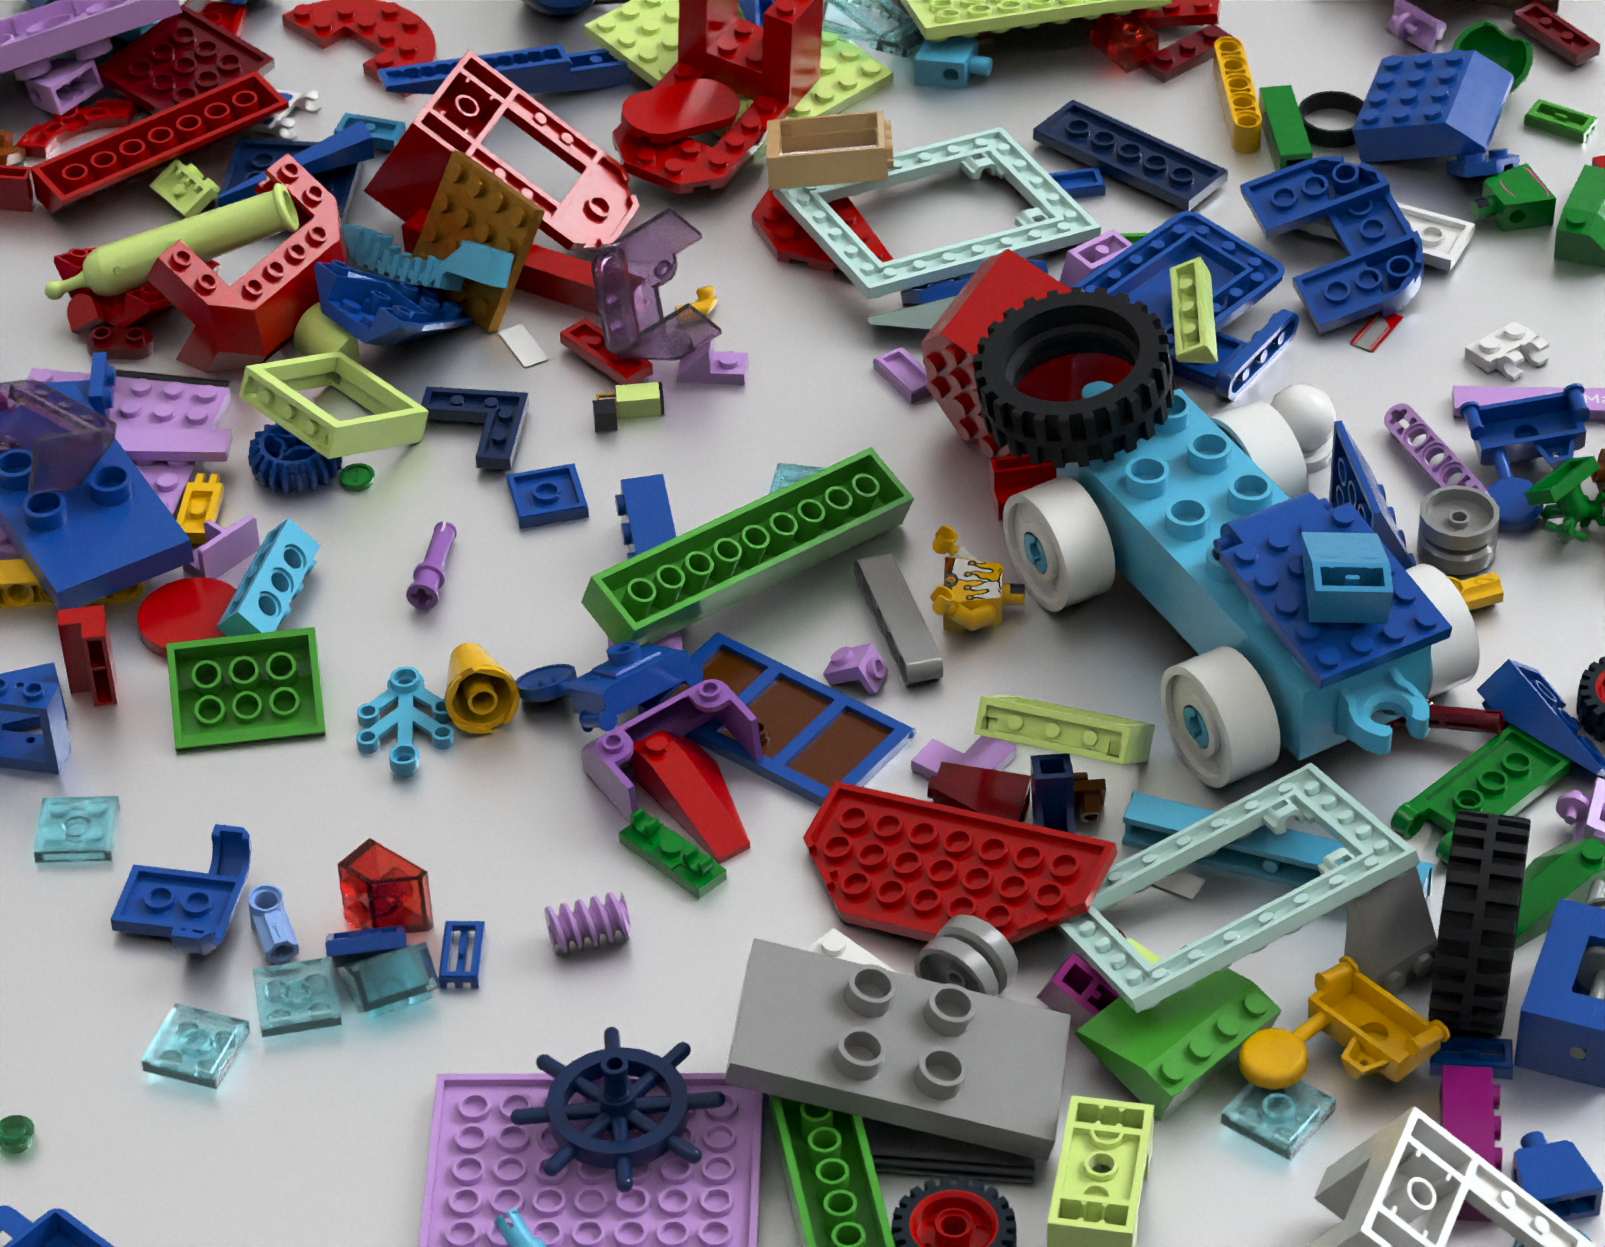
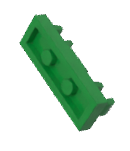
M642 807L630 815V825L618 832L621 844L698 899L727 880L726 869L713 861L710 855L706 856L696 845L691 844L679 834L661 824L658 818H653L647 813L645 814V809Z

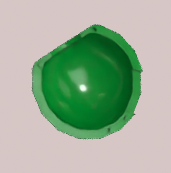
M1481 20L1466 27L1455 39L1452 50H1475L1513 74L1514 82L1509 94L1514 93L1526 81L1533 63L1532 45L1529 41L1521 37L1513 38L1508 36L1497 25L1487 20Z

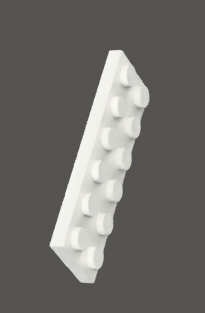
M1397 203L1413 232L1418 231L1423 247L1424 264L1437 269L1451 271L1473 237L1475 223ZM1326 218L1296 228L1310 234L1338 240Z

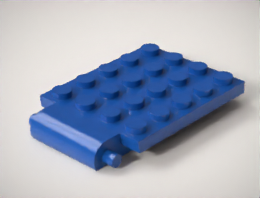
M1306 492L1223 524L1220 528L1221 537L1213 541L1216 552L1220 554V564L1319 690L1448 639L1451 636L1452 626L1382 541L1381 543L1390 562L1394 591L1388 623L1309 622L1300 534L1301 532L1375 533L1350 502L1331 509L1330 503L1326 498L1318 500L1313 493Z

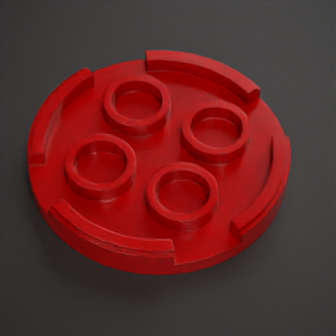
M205 577L180 579L159 587L146 597L138 610L137 623L143 643L153 652L167 657L166 643L227 637L216 626L237 589L226 582Z

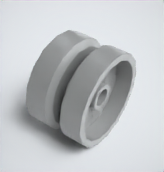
M1460 485L1441 487L1428 493L1420 505L1417 553L1422 562L1437 568L1442 573L1451 575L1477 573L1488 567L1496 555L1500 508L1494 498L1482 490Z
M960 914L950 918L939 930L936 937L930 940L919 952L914 960V972L917 978L942 984H956L967 990L997 997L1017 975L1018 960L1013 947L1007 939L990 923L975 916Z

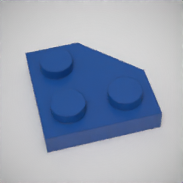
M1508 148L1488 150L1489 156H1485V154L1457 155V160L1447 161L1448 174L1465 178L1499 174L1504 172L1506 167L1509 170L1520 166L1519 155L1508 154Z

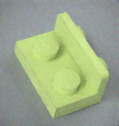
M177 158L149 185L157 195L185 218L198 215L211 201L216 204V197L221 190L210 178L203 181L204 175L192 163L185 166Z

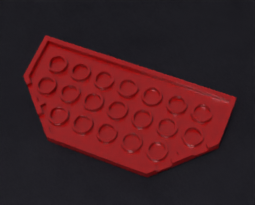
M838 781L834 782L803 836L806 848L843 922L927 942L936 937L939 930L950 918L960 914L975 916L990 923L1011 944L1086 913L1118 853L1114 842Z

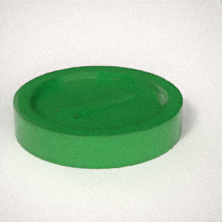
M362 463L346 466L339 475L340 484L349 491L366 490L375 482L373 468Z

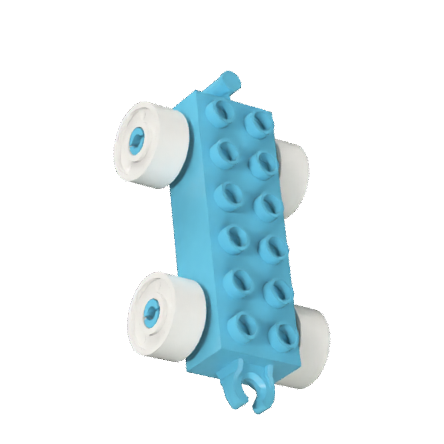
M1104 381L1091 382L1082 389V399L1103 393L1114 386ZM1177 389L1174 391L1175 400L1173 407L1167 408V420L1163 425H1154L1155 435L1148 441L1143 438L1139 439L1136 442L1137 449L1128 454L1121 450L1114 454V460L1105 463L1102 458L1089 461L1090 466L1079 467L1078 462L1066 463L1065 468H1056L1055 479L1014 494L1007 499L1003 511V527L1009 554L1022 583L1025 584L1028 592L1042 607L1056 612L1108 591L1114 582L1116 566L1199 654L1165 671L1161 681V704L1167 728L1180 756L1193 774L1210 787H1223L1272 766L1279 756L1280 741L1298 760H1302L1346 740L1353 741L1364 750L1385 755L1391 751L1392 728L1390 725L1384 724L1402 716L1406 719V726L1412 737L1416 739L1425 738L1428 734L1429 704L1426 699L1469 682L1478 670L1480 650L1477 631L1463 597L1451 580L1440 570L1428 564H1418L1406 569V571L1452 626L1450 638L1320 690L1313 683L1220 564V554L1216 552L1213 541L1221 537L1220 528L1223 524L1309 492L1305 460L1294 433L1280 413L1263 401H1251L1209 418L1181 389Z

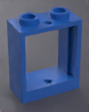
M0 676V710L39 715L43 735L3 730L0 717V767L60 775L71 751L59 683Z

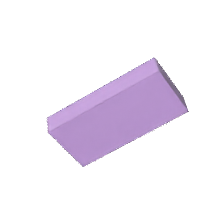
M903 347L873 359V368L911 404L931 396L927 388L926 369Z

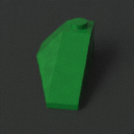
M1584 165L1566 201L1556 228L1555 259L1605 268V168Z
M1595 837L1563 842L1536 857L1525 869L1514 950L1548 931L1559 898L1585 904L1592 881L1598 879L1605 882V846Z

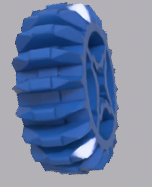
M277 423L275 425L265 424L264 431L255 432V439L250 441L248 460L255 480L261 482L262 487H271L273 492H278L282 489L288 495L291 491H299L300 494L305 489L315 491L317 485L327 486L328 479L336 478L337 471L342 469V457L326 458Z

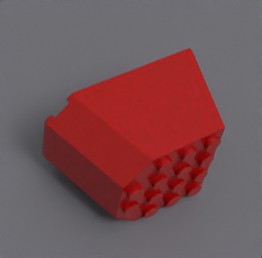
M1010 249L1004 250L995 257L992 256L986 259L921 342L924 357L923 365L926 368L927 388L964 440L972 441L987 456L995 458L1012 455L1009 453L1008 444L1000 447L994 441L993 433H988L984 424L974 378L973 358L975 354H979L977 344L981 337L989 338L987 328L993 321L1001 323L1004 320L1003 313L1011 307L1018 310L1024 307V300L1033 296L1036 300L1045 298L1049 291L1057 290L1058 294L1071 292L1070 288ZM1102 353L1068 354L1051 359L1034 368L1019 382L1016 389L1028 396L1041 400L1055 402L1076 401L1082 399V389L1085 385L1095 381H1104L1115 386L1129 374L1133 366L1120 358Z

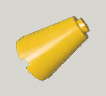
M464 643L457 646L450 655L445 692V708L449 717L459 729L471 734H487L493 732L492 728L502 723L505 726L512 720L519 706L520 695L515 680L478 644Z

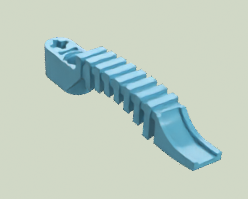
M341 223L350 258L358 261V266L367 268L372 272H378V274L404 282L444 290L461 291L464 278L494 287L507 288L514 254L484 244L462 240L461 246L445 260H438L431 255L428 256L426 261L419 257L411 259L412 254L408 252L401 253L402 246L398 244L391 246L394 239L393 235H383L366 227Z

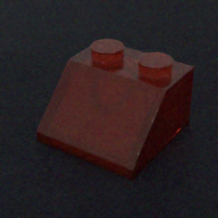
M371 838L367 839L337 864L344 910L343 915L352 927L363 930L403 925L405 926L406 933L426 932L434 927L428 872Z

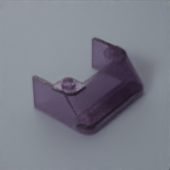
M670 207L607 245L593 258L591 270L605 347L617 358L677 361L722 334L721 328L689 303L666 317L663 315L658 288L674 277L677 270L676 254L702 239V233Z
M32 380L0 383V454L7 449L14 448L33 452L28 492L32 495L57 490L70 492L74 487L80 486L115 440L117 424L43 383Z

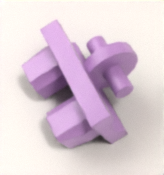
M1395 0L1393 15L1386 26L1398 39H1406L1426 52L1433 51L1436 41L1443 39L1447 27L1446 23L1432 17L1405 0Z
M1597 777L1592 793L1583 796L1578 790L1562 794L1557 800L1556 812L1567 824L1572 825L1576 822L1571 841L1595 837L1605 846V780Z

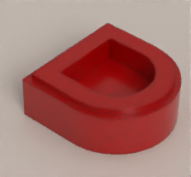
M78 294L68 304L67 318L73 333L79 335L105 320L100 302L93 296Z

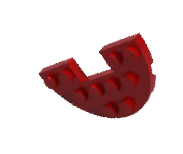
M325 0L308 5H298L294 10L282 15L283 26L322 49L347 36L376 53L375 57L363 63V71L365 75L380 84L382 83L378 77V69L437 61L436 41L431 28L418 15L399 6L395 2L379 0ZM397 93L403 98H407L410 95H412L409 93Z

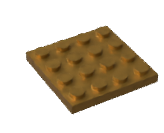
M452 151L411 259L419 257L426 261L428 256L431 255L438 260H445L461 246L462 240L484 244L514 254L507 288L494 287L464 278L461 291L438 289L442 292V298L463 307L462 312L485 330L497 332L545 210L464 152Z

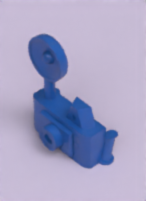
M1570 384L1564 388L1563 392L1482 406H1479V403L1475 401H1469L1459 407L1460 415L1466 419L1480 464L1485 466L1494 465L1499 480L1490 485L1487 491L1500 508L1499 530L1522 532L1531 529L1540 521L1544 509L1543 504L1529 505L1524 493L1534 484L1528 480L1513 477L1509 462L1529 461L1543 457L1550 467L1555 470L1566 460L1573 458L1574 451L1585 447L1586 428L1584 422L1590 417V409L1587 407L1583 397L1585 390L1582 384Z
M625 641L612 645L606 650L608 661L594 667L590 672L578 678L574 666L554 664L526 672L518 677L515 682L520 699L526 702L538 703L554 700L562 696L571 697L574 712L580 713L579 721L584 732H591L594 728L611 731L617 725V716L670 688L674 689L679 684H687L692 687L700 683L703 679V671L700 666L691 664L689 652L649 643L639 646V642Z

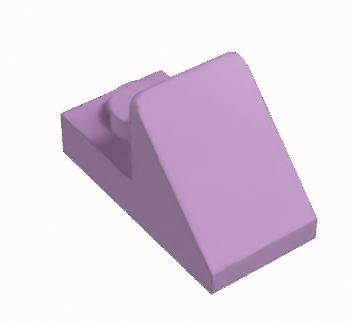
M711 331L681 355L677 382L745 385L749 365L748 353L733 351L714 352V334Z

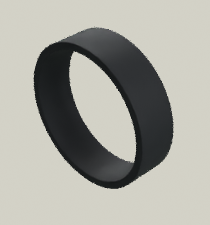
M1323 91L1306 97L1299 104L1298 108L1309 142L1325 148H1343L1356 144L1352 132L1353 127L1344 130H1326L1311 125L1304 118L1308 114L1322 109H1340L1353 113L1358 117L1364 101L1352 94L1340 91Z

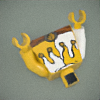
M947 525L940 527L935 533L936 539L933 541L932 547L938 554L948 552L949 555L945 557L944 585L937 586L930 599L934 602L932 604L934 612L938 615H943V630L967 629L975 631L987 626H997L1002 623L1003 605L1024 606L1025 584L1003 583V566L1000 563L986 562L974 557L961 544L957 546L954 544L957 541V533L953 528Z

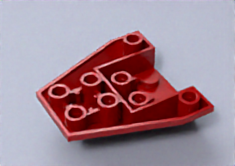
M97 247L70 249L67 253L54 256V264L62 281L78 275L83 270V262L86 256ZM212 259L204 262L214 272L219 270L220 263ZM151 283L112 297L96 295L90 288H79L68 292L71 299L78 294H87L95 297L100 302L104 321L118 328H128L144 323L172 305Z

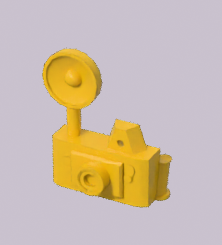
M1344 955L1339 959V964L1323 973L1318 972L1315 974V987L1318 991L1308 998L1309 1019L1293 1032L1279 1028H1267L1255 1032L1241 1045L1238 1064L1241 1074L1250 1083L1260 1088H1287L1299 1082L1306 1074L1308 1053L1305 1042L1319 1031H1323L1346 1048L1341 1056V1060L1346 1073L1357 1080L1379 1072L1391 1081L1399 1082L1440 1050L1441 1042H1446L1450 1039V1032L1441 1021L1434 1019L1429 1022L1359 972L1355 961L1351 957Z

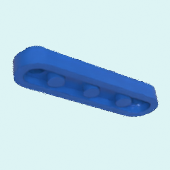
M1286 309L1274 313L1269 322L1260 331L1254 333L1251 341L1243 349H1239L1225 367H1221L1218 370L1214 379L1217 394L1230 400L1235 399L1291 342L1298 328V314Z

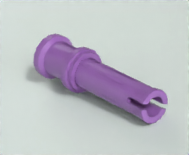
M443 521L435 525L424 561L418 564L414 570V583L408 587L406 597L408 602L417 609L428 610L435 607L438 602V589L444 585L446 578L444 566L454 538L457 535L456 527L450 522H446L444 531H441Z

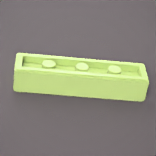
M1197 257L1170 268L1175 355L1178 362L1211 364L1218 362L1211 274L1202 258Z

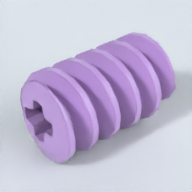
M612 892L607 893L604 905L597 896H592L589 909L581 899L575 901L574 912L571 911L566 903H561L558 916L550 906L544 909L551 945L554 949V945L558 944L564 954L568 953L570 941H574L579 950H584V941L587 937H589L595 947H598L600 934H604L610 944L614 943L617 930H620L625 940L630 939V920L622 892L620 902H618Z

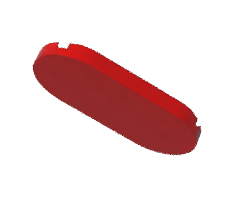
M694 79L629 96L622 105L621 123L634 137L641 139L642 135L649 137V142L665 143L730 126L736 120V116L739 113L740 100L738 95L723 83L710 79Z

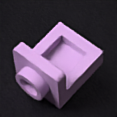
M872 643L851 648L845 646L836 650L832 654L831 661L825 669L823 676L829 685L859 679L867 692L874 694L878 692L889 670Z

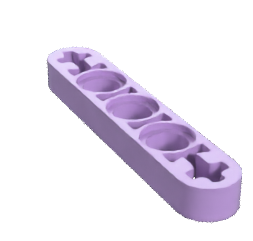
M1400 403L1394 405L1386 412L1384 424L1440 488L1451 486L1447 484L1448 479L1455 473H1462L1461 479L1452 485L1470 486L1482 490L1490 496L1483 484L1411 406ZM1400 420H1406L1410 426L1404 429L1399 423ZM1427 434L1423 443L1418 446H1412V442L1417 436ZM1444 454L1441 462L1436 465H1429L1430 460L1435 455Z

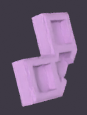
M981 736L965 753H962L932 739L911 760V770L929 779L931 776H937L941 762L1002 771L1016 757V746L1001 739Z

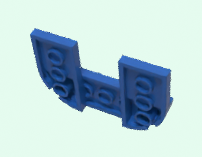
M1340 156L1316 157L1240 185L1241 194L1266 239L1326 218L1348 257L1292 278L1293 287L1320 334L1380 312L1384 319L1401 310L1416 295L1424 275L1421 238L1418 231L1413 232L1390 193L1389 182L1372 166L1362 161L1359 166L1346 163L1343 157Z

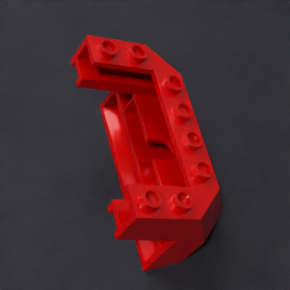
M288 153L265 171L267 177L257 185L254 191L259 195L272 191L276 183L283 184L288 190L298 214V231L231 286L227 285L181 240H178L156 259L146 277L156 289L195 325L177 356V361L205 373L241 370L249 365L265 363L294 338L296 326L303 314L314 304L320 303L314 272L316 261L331 263L332 260H338L347 264L346 243L336 198Z

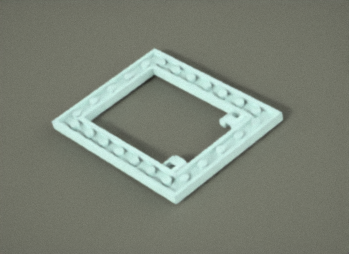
M1002 127L894 153V168L888 169V180L773 190V196L867 299L879 298L894 292L909 290L913 287L939 282L958 275L969 274L970 272L977 271L986 259L992 256L995 257L1006 249H1010L1026 259L1030 256L1052 252L1075 244H1083L1100 236L1101 226ZM961 168L973 181L980 179L981 172L984 169L991 176L997 175L1000 179L1006 178L1034 208L1024 210L1019 216L1015 217L1014 224L1017 228L882 263L827 203L849 196H857L876 189H885L889 186L908 181H916L935 174H944L947 171Z
M1309 763L1110 867L1088 912L1059 923L1054 927L1136 1013H1139L1142 1010L1157 1006L1161 1000L1178 991L1191 988L1197 981L1210 974L1227 969L1233 962L1244 956L1263 950L1267 944L1278 938L1299 931L1303 925L1314 919L1333 913L1339 906L1348 901L1369 894L1373 888L1384 882L1403 876L1409 869L1420 864V860L1412 846L1314 764ZM1290 816H1293L1301 824L1306 821L1312 824L1316 821L1346 847L1339 848L1323 858L1322 864L1318 865L1321 876L1152 965L1099 912L1112 908L1118 901L1133 893L1145 891L1152 883L1168 875L1181 872L1185 866L1194 861L1215 854L1219 848L1235 840L1248 837L1254 830L1263 825H1266L1276 835H1282L1287 831L1285 822ZM1345 860L1344 864L1338 866L1341 861Z

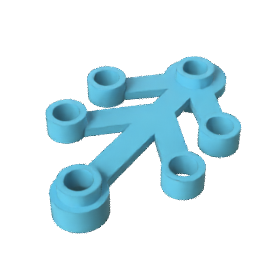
M405 666L397 668L391 673L387 682L388 690L370 703L363 704L357 709L359 725L369 729L361 730L356 736L358 750L364 754H371L379 749V739L398 726L397 745L389 751L391 770L402 778L413 776L420 767L419 750L413 745V725L432 736L433 746L437 749H448L455 743L453 728L445 725V723L452 721L445 708V699H441L424 688V679L418 670ZM413 699L432 709L433 719L413 707ZM398 701V707L380 720V712Z

